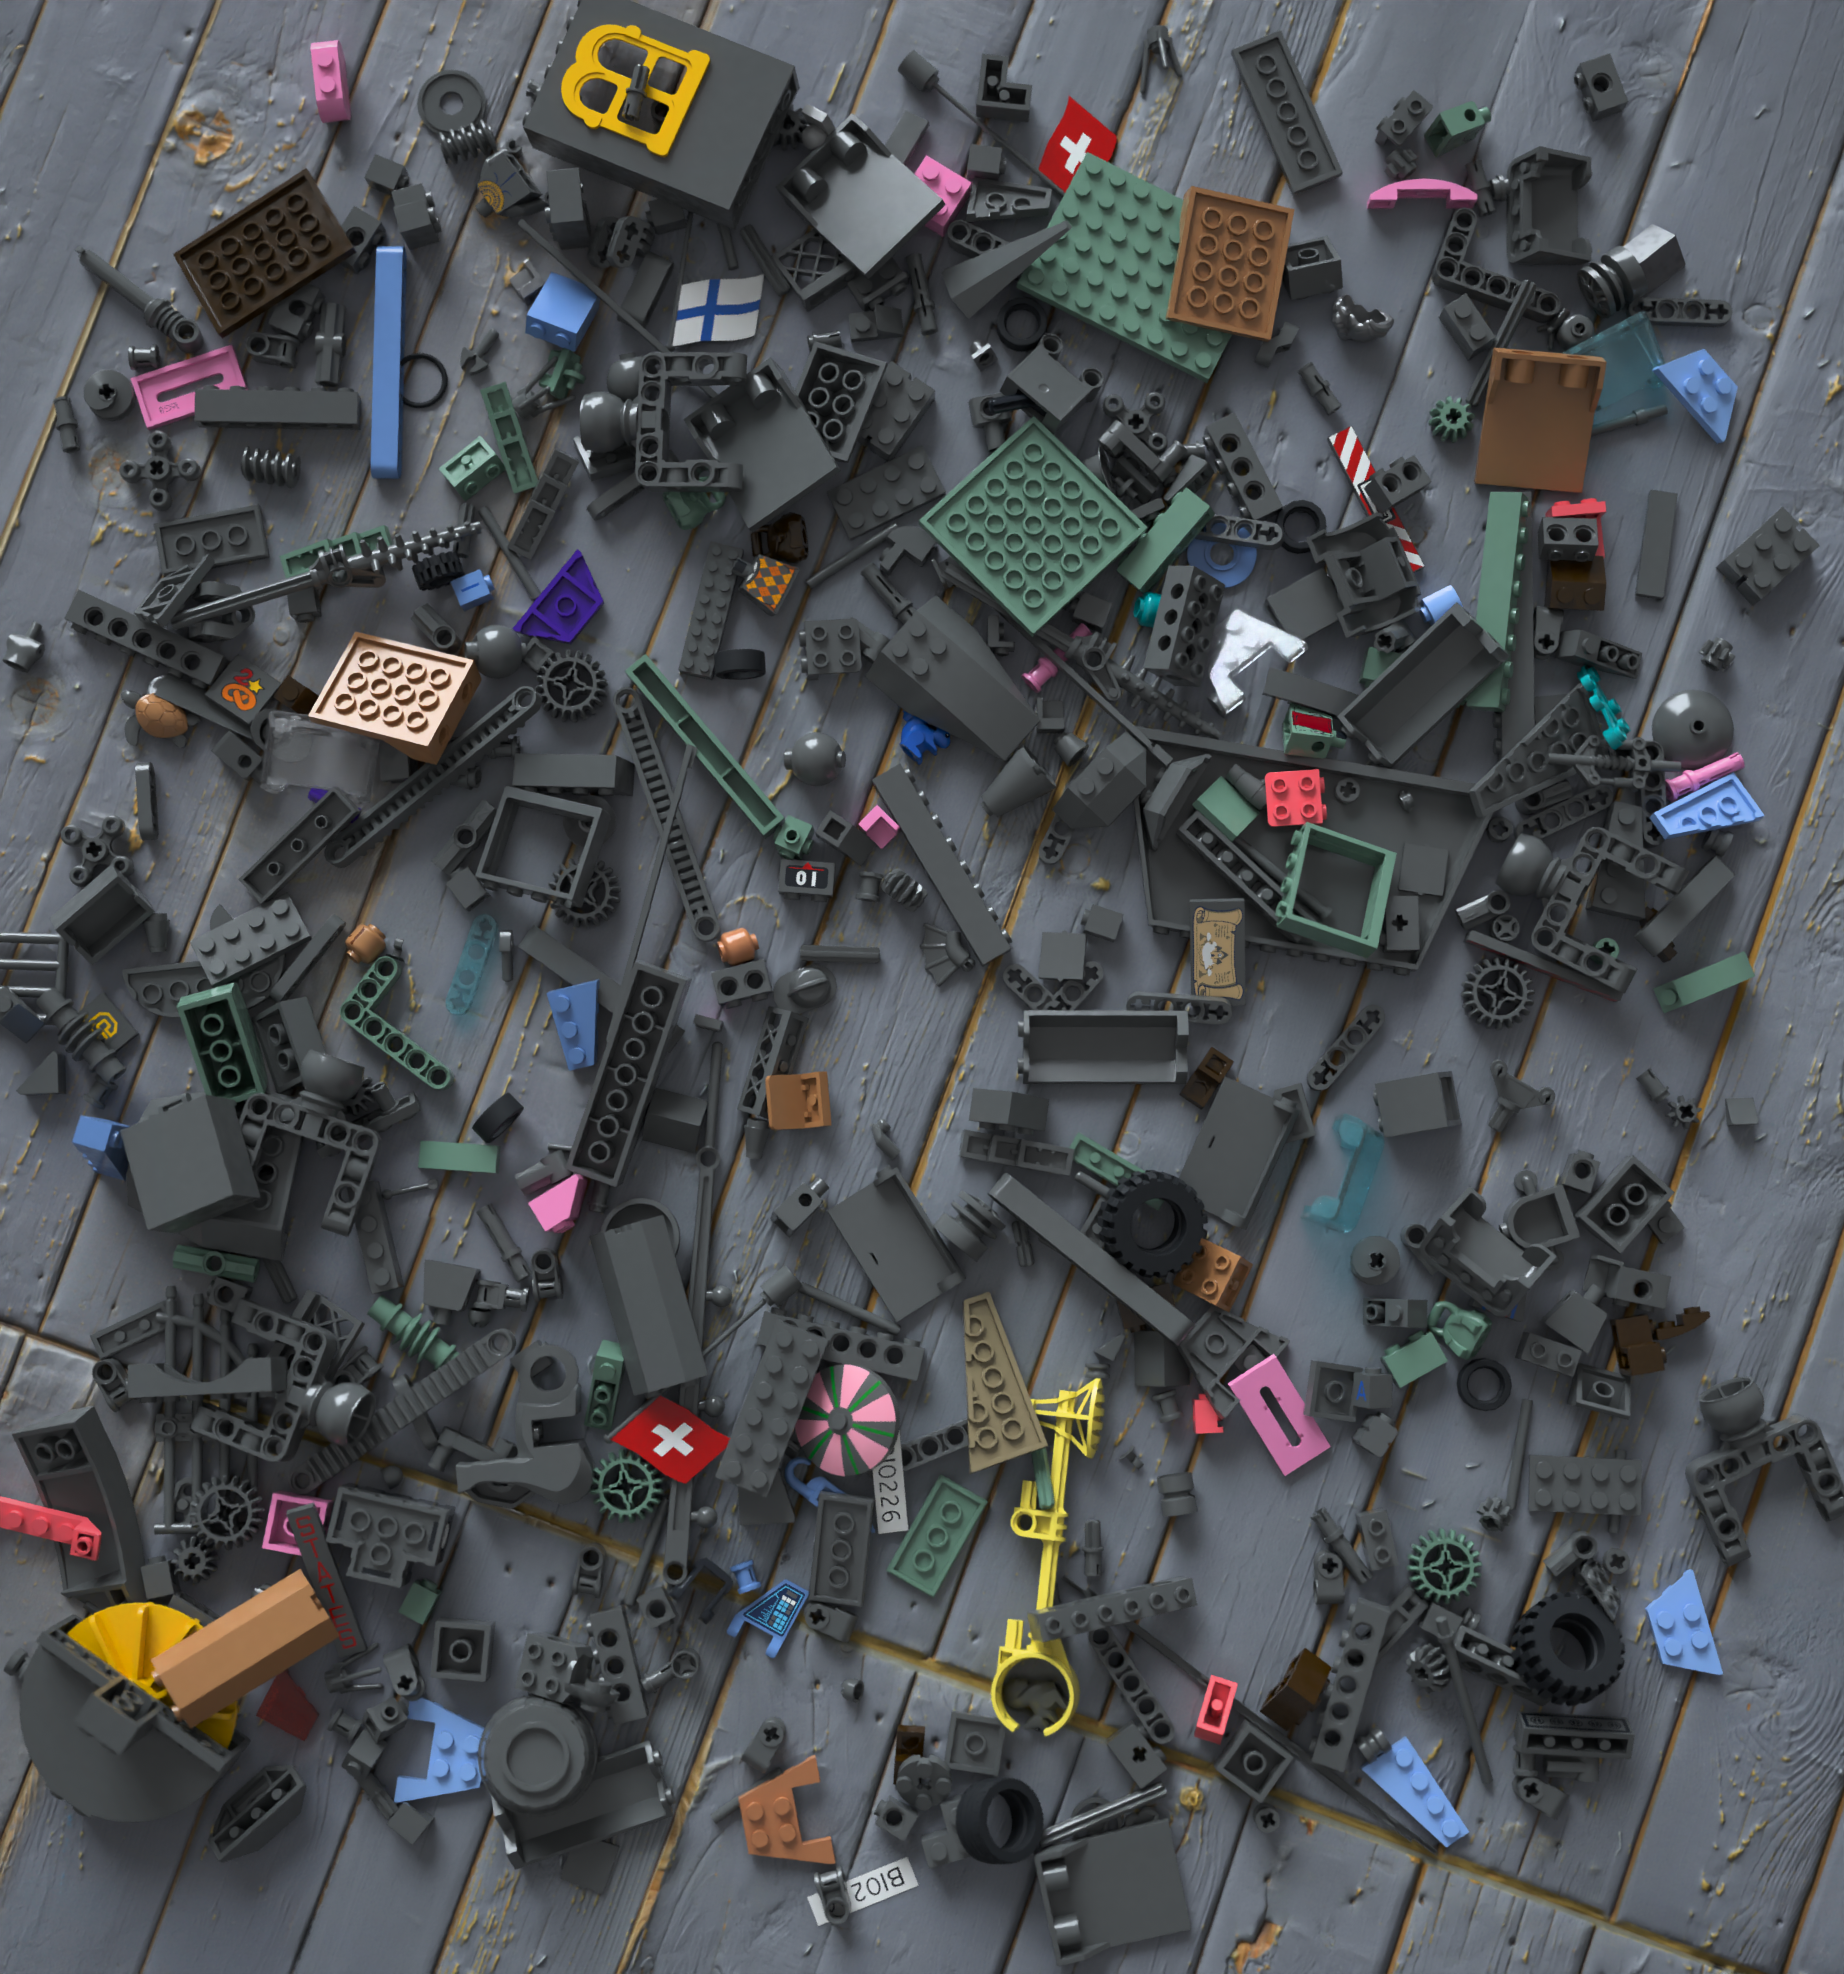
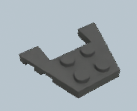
M1212 1305L1177 1349L1216 1414L1223 1421L1240 1400L1219 1382L1220 1378L1250 1343L1267 1357L1273 1354L1277 1357L1290 1341L1283 1336L1278 1337L1269 1333V1330L1263 1327L1249 1324L1243 1318Z

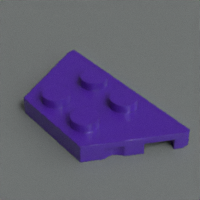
M578 549L512 628L516 633L572 644L604 605V601L581 551Z

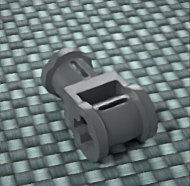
M476 1280V1284L479 1286L477 1300L473 1303V1307L493 1310L513 1307L521 1308L523 1312L527 1311L530 1296L529 1287L524 1289L508 1288V1284H501V1282ZM509 1296H511V1297H518L519 1300H518V1299H510Z

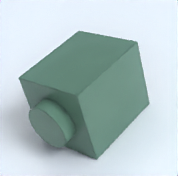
M423 1578L422 1581L418 1579L413 1582L398 1612L423 1625L428 1621L442 1591L437 1589L438 1585L435 1582Z

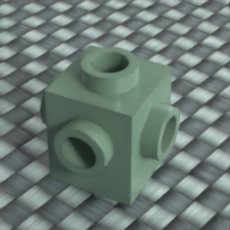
M788 815L783 826L779 825L773 836L776 850L779 851L778 855L788 860H793L794 858L802 860L804 854L808 855L814 843V840H812L815 833L813 825Z

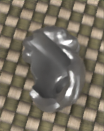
M1348 294L1337 298L1332 307V323L1336 327L1337 335L1340 339L1371 342L1380 337H1385L1394 324V319L1391 315L1384 313L1380 309H1374L1369 312L1363 305L1355 304Z

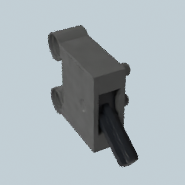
M1051 333L1045 334L1037 348L1006 377L1000 389L1004 396L989 400V411L993 414L1021 409L1031 418L1035 416L1054 435L1085 403L1095 399L1104 383V376L1098 369L1090 367L1084 369L1079 379H1077L1057 362L1063 349V342L1060 337Z

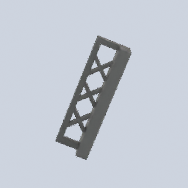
M768 1007L737 1110L768 1119L765 1079L770 1075H792L809 1018L791 1011ZM776 1014L782 1015L779 1026L774 1029L773 1023ZM769 1042H772L771 1052L766 1055V1046ZM761 1068H764L763 1078L758 1081V1072ZM756 1094L757 1098L754 1108L748 1107L751 1096Z

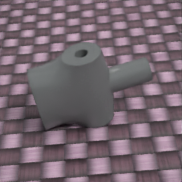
M33 621L25 636L12 633L7 639V651L2 661L16 670L28 673L32 665L43 656L45 646L36 641L43 626Z

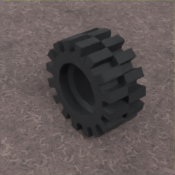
M452 551L431 555L430 558L426 557L422 559L423 561H418L416 565L412 566L418 588L422 591L438 589L444 585L448 586L451 583L450 581L465 575L458 553Z

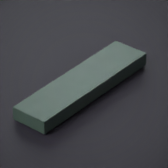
M1079 1132L1069 1147L1074 1149L1072 1161L1116 1187L1119 1186L1117 1181L1123 1177L1130 1178L1131 1173L1137 1171L1145 1173L1144 1170ZM1154 1198L1144 1203L1159 1211L1164 1200Z

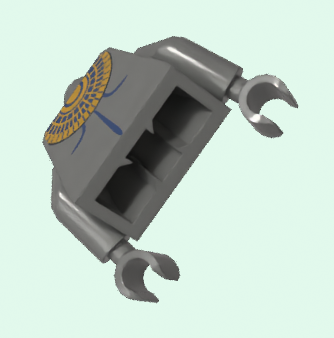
M513 139L506 142L505 150H498L484 161L480 180L477 183V188L484 198L475 205L476 210L484 218H487L493 211L498 215L510 218L524 217L544 210V207H550L548 192L545 194L544 199L539 198L542 195L517 161L522 156V147L511 150L516 146V142Z

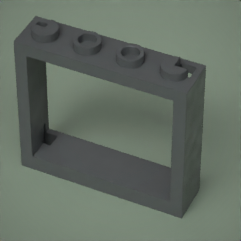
M505 786L475 877L484 883V888L492 891H498L499 888L506 889V892L513 896L522 897L523 894L530 895L531 899L541 903L551 900L555 901L557 906L565 909H571V906L582 908L611 816L603 808ZM519 806L592 823L569 894L496 876Z

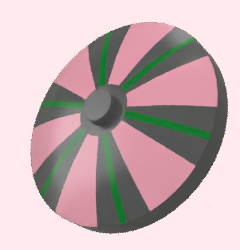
M836 1365L826 1368L815 1375L795 1429L801 1448L816 1466L834 1475L854 1476L875 1469L890 1455L899 1434L900 1414L892 1390L878 1374L859 1365Z

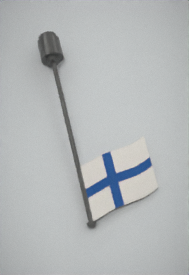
M688 211L669 340L668 345H665L670 352H673L675 347L698 342H734L755 336L764 274L745 279H709L683 284L693 213Z

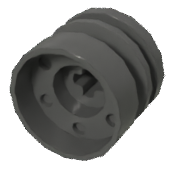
M1616 246L1602 255L1600 261L1591 262L1589 266L1583 267L1577 273V281L1584 298L1590 307L1602 318L1611 317L1616 311L1622 310L1625 303L1631 304L1648 292L1647 279L1641 265L1631 252L1623 246Z
M962 1190L958 1196L967 1203L964 1208L953 1201L951 1205L958 1215L954 1218L947 1213H943L933 1227L977 1262L988 1249L980 1238L983 1235L994 1240L997 1238L988 1228L993 1224L1000 1231H1003L1006 1226L1001 1222L997 1213L981 1199Z

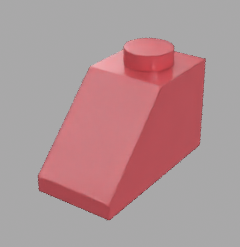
M1211 1675L1194 1737L1221 1745L1238 1683Z

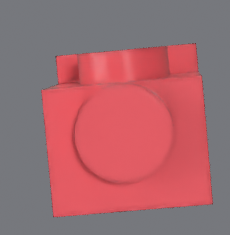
M1201 1393L1199 1394V1399H1192L1193 1432L1196 1434L1223 1433V1427L1221 1425L1218 1426L1217 1421L1222 1420L1216 1414L1206 1395Z

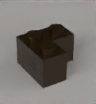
M1647 1314L1609 1320L1620 1374L1635 1376L1665 1370L1664 1364L1667 1363L1664 1347H1660V1343L1653 1342L1652 1335H1655V1327L1652 1319H1649Z
M1304 1648L1291 1661L1283 1679L1268 1693L1260 1712L1286 1732L1294 1724L1299 1726L1305 1719L1307 1712H1314L1320 1704L1321 1698H1319V1694L1323 1693L1330 1683L1328 1675L1332 1667L1307 1648Z

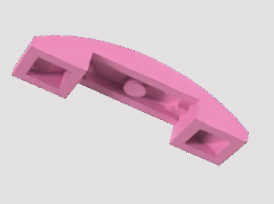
M1412 179L1396 182L1375 191L1368 199L1367 209H1393L1397 198H1446V209L1473 208L1477 201V194L1461 185L1443 180Z

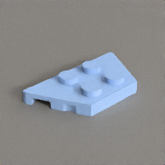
M1705 349L1698 350L1655 367L1652 371L1717 444L1724 442L1738 386Z
M1691 1569L1686 1570L1676 1583L1665 1589L1658 1599L1652 1601L1645 1608L1660 1662L1666 1665L1722 1675L1723 1671L1694 1572Z

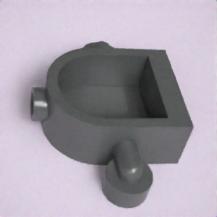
M1529 1170L1520 1171L1514 1177V1185L1517 1190L1525 1192V1196L1517 1198L1507 1207L1503 1216V1224L1499 1225V1231L1522 1249H1527L1532 1244L1545 1246L1557 1256L1547 1269L1557 1270L1563 1265L1564 1256L1560 1250L1556 1249L1555 1245L1580 1237L1563 1185H1556L1537 1192L1538 1180L1536 1175Z

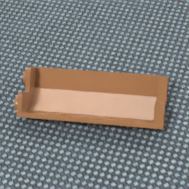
M299 1569L151 1659L156 1669L151 1674L158 1686L164 1685L175 1703L171 1708L179 1722L185 1719L191 1729L340 1637L303 1572Z

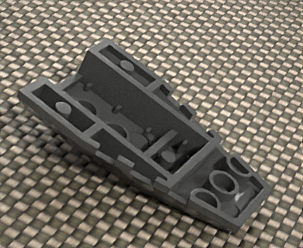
M937 596L933 597L911 616L883 648L865 676L905 712L972 744L976 748L1004 762L1040 722V719L978 631Z

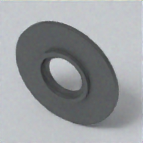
M445 70L434 74L423 84L418 95L417 107L420 118L428 129L438 135L442 132L445 137H449L450 129L456 135H459L460 126L466 132H469L470 123H473L475 127L479 125V121L482 120L485 114L486 98L481 85L474 77L459 70ZM447 93H457L463 99V107L456 114H446L440 107V101Z

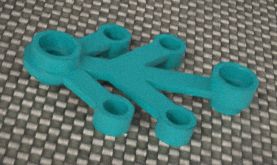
M1586 665L1582 666L1581 671L1577 673V677L1587 692L1593 691L1594 695L1589 698V701L1596 712L1602 711L1609 727L1603 731V735L1609 746L1615 750L1624 745V741L1627 740L1626 734L1631 730L1623 718L1617 720L1615 717L1622 710L1614 698L1608 700L1600 688L1598 682L1601 678L1594 667L1588 668Z

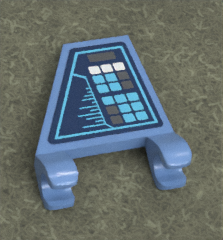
M787 1579L783 1580L737 1613L727 1629V1634L732 1637L737 1636L742 1624L746 1621L773 1636L765 1654L770 1658H775L809 1591Z

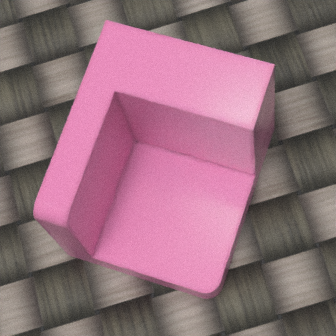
M878 805L858 824L859 828L880 849H883L901 831L900 827Z

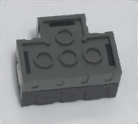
M347 1483L338 1488L326 1542L344 1544L343 1546L353 1548L351 1564L348 1566L346 1576L401 1588L410 1582L411 1570L415 1562H422L425 1565L435 1567L443 1561L456 1507L444 1506L433 1501L413 1499L411 1496L387 1493L385 1490Z

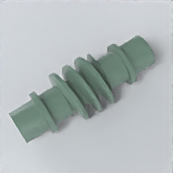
M383 1295L377 1299L367 1313L368 1316L381 1325V1331L387 1329L396 1336L392 1345L402 1340L399 1347L401 1352L411 1346L408 1353L409 1358L419 1353L416 1361L417 1364L425 1358L435 1366L433 1370L436 1371L460 1354L455 1350L457 1347L455 1344H452L450 1347L443 1340L437 1338L440 1327H436L431 1332L428 1331L431 1320L420 1325L423 1314L420 1313L412 1318L402 1310L403 1305L401 1303L395 1305Z

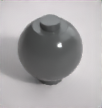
M635 352L619 355L620 360L615 361L611 365L607 374L609 393L618 396L624 403L627 399L633 401L638 396L639 365L644 356L636 357ZM650 366L648 373L657 374L656 366ZM658 391L651 392L649 400L655 398Z
M503 625L484 627L476 633L472 642H465V658L474 660L478 671L489 678L501 679L512 675L520 667L522 659H526L525 643H521L520 637L515 631Z
M820 732L808 733L795 742L793 748H787L784 752L785 769L793 770L794 775L801 782L811 786H823L832 782L846 764L845 752L841 750L838 742L831 736Z

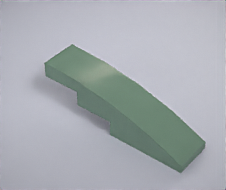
M506 382L481 389L480 392L514 494L536 487L538 478L516 411L512 405V398Z
M382 525L363 533L354 532L334 540L325 539L281 555L280 560L285 577L289 578L309 572V567L318 559V551L323 550L325 553L330 551V547L333 550L338 549L339 544L343 545L347 557L362 553L360 540L363 539L368 544L370 550L376 549L377 538L380 536L383 537L387 546L393 545L389 528Z

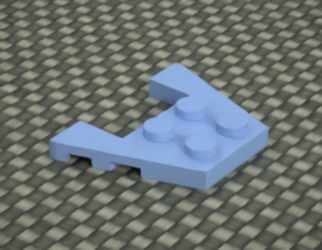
M424 1697L416 1701H409V1715L407 1718L434 1722V1735L427 1779L399 1775L394 1802L399 1803L480 1788L482 1777L478 1768V1746L485 1727L459 1714L457 1715L443 1708L444 1706Z

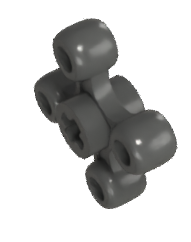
M1158 392L1148 394L1142 408L1132 411L1125 407L1122 398L1118 395L1112 394L1104 399L1102 408L1108 417L1118 419L1139 440L1143 441L1155 455L1166 451L1168 441L1165 435L1152 431L1149 426L1150 418L1160 414L1165 407V398L1162 394ZM1156 401L1159 405L1153 406L1150 402ZM1114 403L1117 405V408L1113 409L1109 404ZM1132 421H1137L1139 429H1133ZM1153 442H1159L1161 446L1156 447L1153 445ZM1122 449L1115 457H1113L1110 454H1108V456L1112 458H1119L1125 453V451Z
M154 431L148 439L149 446L153 452L152 457L148 459L146 464H138L130 460L125 461L121 464L119 473L124 481L132 484L137 483L141 479H149L153 484V490L149 495L150 504L158 511H166L172 505V497L168 492V485L175 478H183L190 482L196 481L201 475V467L195 460L189 458L179 463L170 462L167 456L172 444L170 437L163 431ZM159 440H163L160 445H157ZM161 467L164 472L159 475L157 470ZM193 467L192 471L187 473L188 468ZM134 469L133 473L128 475V472ZM164 497L163 501L158 503L159 498Z
M116 815L107 816L102 822L101 833L94 838L87 837L83 830L76 825H67L62 829V841L68 846L79 847L83 854L82 862L73 867L69 873V878L74 885L86 887L93 881V872L100 865L110 866L112 864L120 871V865L125 863V868L120 872L125 877L133 873V861L126 856L116 855L112 849L113 840L121 836L125 831V822ZM116 822V828L111 830V825ZM75 832V837L71 840L70 835ZM97 846L102 848V852H98L99 856L93 855V851H97ZM83 872L84 877L82 880H79V875Z

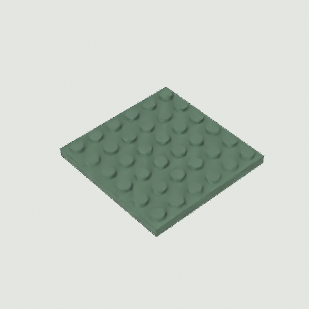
M1035 416L1030 418L926 513L918 523L1032 637L1143 535L1148 528Z

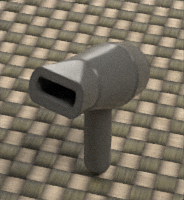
M1235 764L1225 778L1235 786L1251 805L1259 810L1266 809L1265 779L1259 780Z

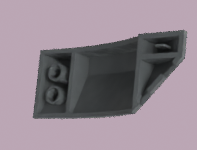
M89 1406L73 1409L14 1431L12 1436L34 1480L43 1506L87 1517L102 1533L97 1561L70 1555V1544L54 1541L63 1591L60 1594L68 1599L75 1597L83 1602V1608L92 1614L120 1604L147 1603L141 1566L145 1565V1559L133 1501L116 1452L95 1407Z

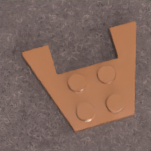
M816 1755L806 1758L804 1762L797 1766L790 1767L774 1779H769L739 1796L749 1854L836 1864L831 1836L802 1841L792 1790L793 1787L820 1782Z

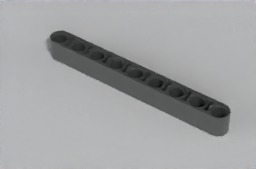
M1004 1173L988 1192V1195L996 1203L1174 1346L1179 1347L1194 1329L1195 1324L1008 1173Z

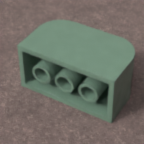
M234 982L181 997L177 1009L205 1094L232 1099L236 1102L247 1100L256 1093L265 1094L268 1084L267 1072L238 984Z

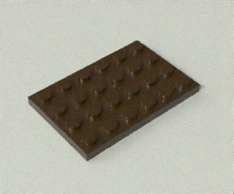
M305 168L173 255L214 328L223 339L357 251L311 173Z

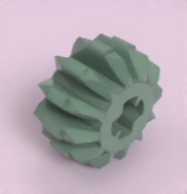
M1451 396L1446 398L1445 403L1439 400L1436 403V408H1432L1429 413L1433 417L1428 422L1429 426H1436L1432 433L1433 435L1443 434L1441 437L1442 442L1448 436H1450L1452 443L1457 441L1458 436L1465 439L1467 431H1471L1474 427L1470 421L1475 418V415L1467 413L1471 407L1470 404L1460 405L1462 398H1458L1455 403ZM1453 416L1452 420L1456 419L1455 424L1450 423L1451 420L1447 421V417Z

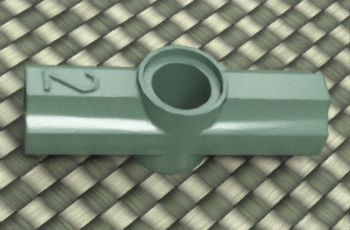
M178 1244L174 1251L173 1268L255 1283L259 1274L260 1259ZM215 1256L220 1257L222 1260V1266L218 1271H215L211 1266V1261Z

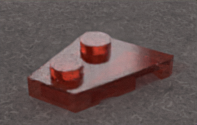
M288 1669L275 1677L256 1716L305 1741L319 1713L307 1701L305 1693L300 1686L298 1687L288 1674Z

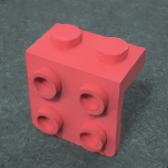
M1595 498L1581 500L1580 504H1570V501H1559L1554 503V506H1551L1545 513V517L1597 519L1599 546L1595 556L1605 557L1601 517L1606 513L1605 501L1597 502Z
M1319 769L1270 772L1266 774L1268 824L1271 827L1304 825L1306 822L1318 826L1323 824V820L1327 819L1326 804L1321 802V793H1325L1324 777L1319 776Z

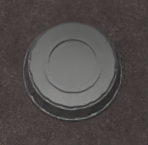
M535 1694L518 1697L501 1707L484 1728L478 1746L480 1776L490 1795L501 1806L511 1812L530 1817H544L560 1813L569 1806H572L584 1795V1791H587L594 1778V1772H596L598 1764V1743L596 1735L593 1733L594 1729L587 1717L582 1714V1711L571 1702L561 1703Z

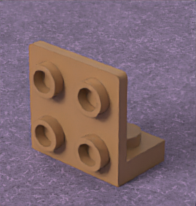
M1201 1238L1199 1245L1203 1246L1200 1254L1194 1252L1191 1256L1194 1261L1189 1266L1185 1264L1181 1266L1182 1271L1177 1273L1173 1284L1224 1311L1230 1312L1253 1264L1243 1257Z

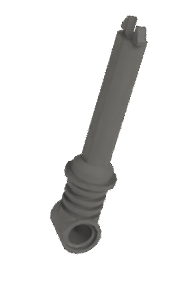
M80 246L75 249L79 253L78 257L80 258L81 265L144 313L146 325L150 328L156 327L185 353H196L202 348L204 340L197 323L185 318L172 308L169 300L153 299L90 249L85 251ZM187 333L194 334L190 339H183V336Z

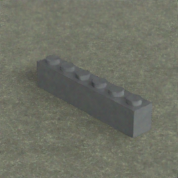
M206 385L203 386V389H195L194 421L199 427L360 430L361 398L358 392H354L351 388H339L338 392L327 391L326 388L321 387L311 388V391H300V388L285 387L284 391L273 390L272 387L267 386L257 387V390H246V387L231 386L230 390L219 389L217 386Z

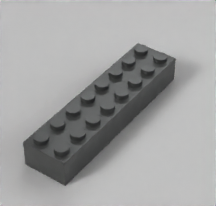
M643 961L634 962L565 1169L614 1187L623 1184L692 981L691 978Z

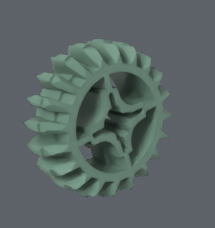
M622 1448L618 1452L619 1458L613 1452H610L608 1454L610 1463L604 1458L599 1461L604 1467L603 1470L598 1467L593 1469V1472L599 1475V1478H593L592 1484H598V1488L591 1489L590 1494L599 1493L600 1497L596 1498L593 1504L597 1505L602 1501L604 1506L599 1512L603 1514L607 1509L611 1510L608 1515L609 1520H612L617 1513L619 1514V1523L624 1522L625 1515H628L630 1523H634L636 1513L641 1520L646 1518L643 1509L649 1513L654 1512L650 1502L654 1504L661 1502L654 1494L664 1493L663 1488L656 1487V1484L664 1482V1478H655L654 1474L659 1472L657 1468L651 1470L649 1467L651 1464L648 1461L646 1463L642 1461L644 1458L640 1455L638 1458H635V1452L632 1450L629 1451V1455L626 1457L625 1450ZM628 1463L642 1469L647 1478L633 1477L630 1468H628ZM619 1464V1480L605 1485L607 1474L614 1466ZM624 1478L627 1479L628 1483H640L631 1488V1493L629 1494L624 1488H614L624 1483ZM649 1486L645 1501L641 1505L634 1507L635 1491ZM607 1493L621 1495L626 1508L614 1504L609 1499Z
M1439 1528L1438 1537H1436L1435 1533L1429 1530L1428 1536L1430 1540L1427 1541L1425 1537L1419 1536L1418 1539L1423 1545L1419 1547L1416 1544H1412L1411 1546L1417 1551L1416 1556L1408 1554L1407 1558L1415 1561V1564H1409L1406 1568L1408 1571H1416V1573L1410 1575L1409 1580L1411 1582L1419 1580L1414 1589L1421 1591L1425 1588L1422 1596L1426 1599L1433 1593L1432 1598L1435 1603L1440 1601L1441 1595L1445 1604L1450 1603V1595L1453 1596L1455 1601L1459 1602L1461 1601L1459 1592L1469 1596L1470 1592L1466 1587L1468 1585L1473 1588L1477 1587V1584L1472 1581V1577H1481V1573L1474 1571V1568L1481 1567L1482 1562L1473 1561V1559L1478 1557L1480 1553L1478 1550L1469 1552L1474 1543L1471 1540L1464 1543L1466 1535L1463 1533L1459 1534L1456 1538V1531L1450 1529L1446 1537L1445 1529ZM1447 1544L1457 1546L1465 1560L1452 1559L1450 1551L1447 1550ZM1438 1545L1436 1557L1431 1561L1423 1563L1427 1553ZM1446 1558L1445 1561L1453 1565L1446 1567L1443 1574V1570L1436 1567L1442 1565L1443 1560ZM1465 1569L1462 1578L1456 1584L1450 1586L1453 1574ZM1423 1571L1437 1573L1441 1582V1588L1432 1586L1425 1578Z

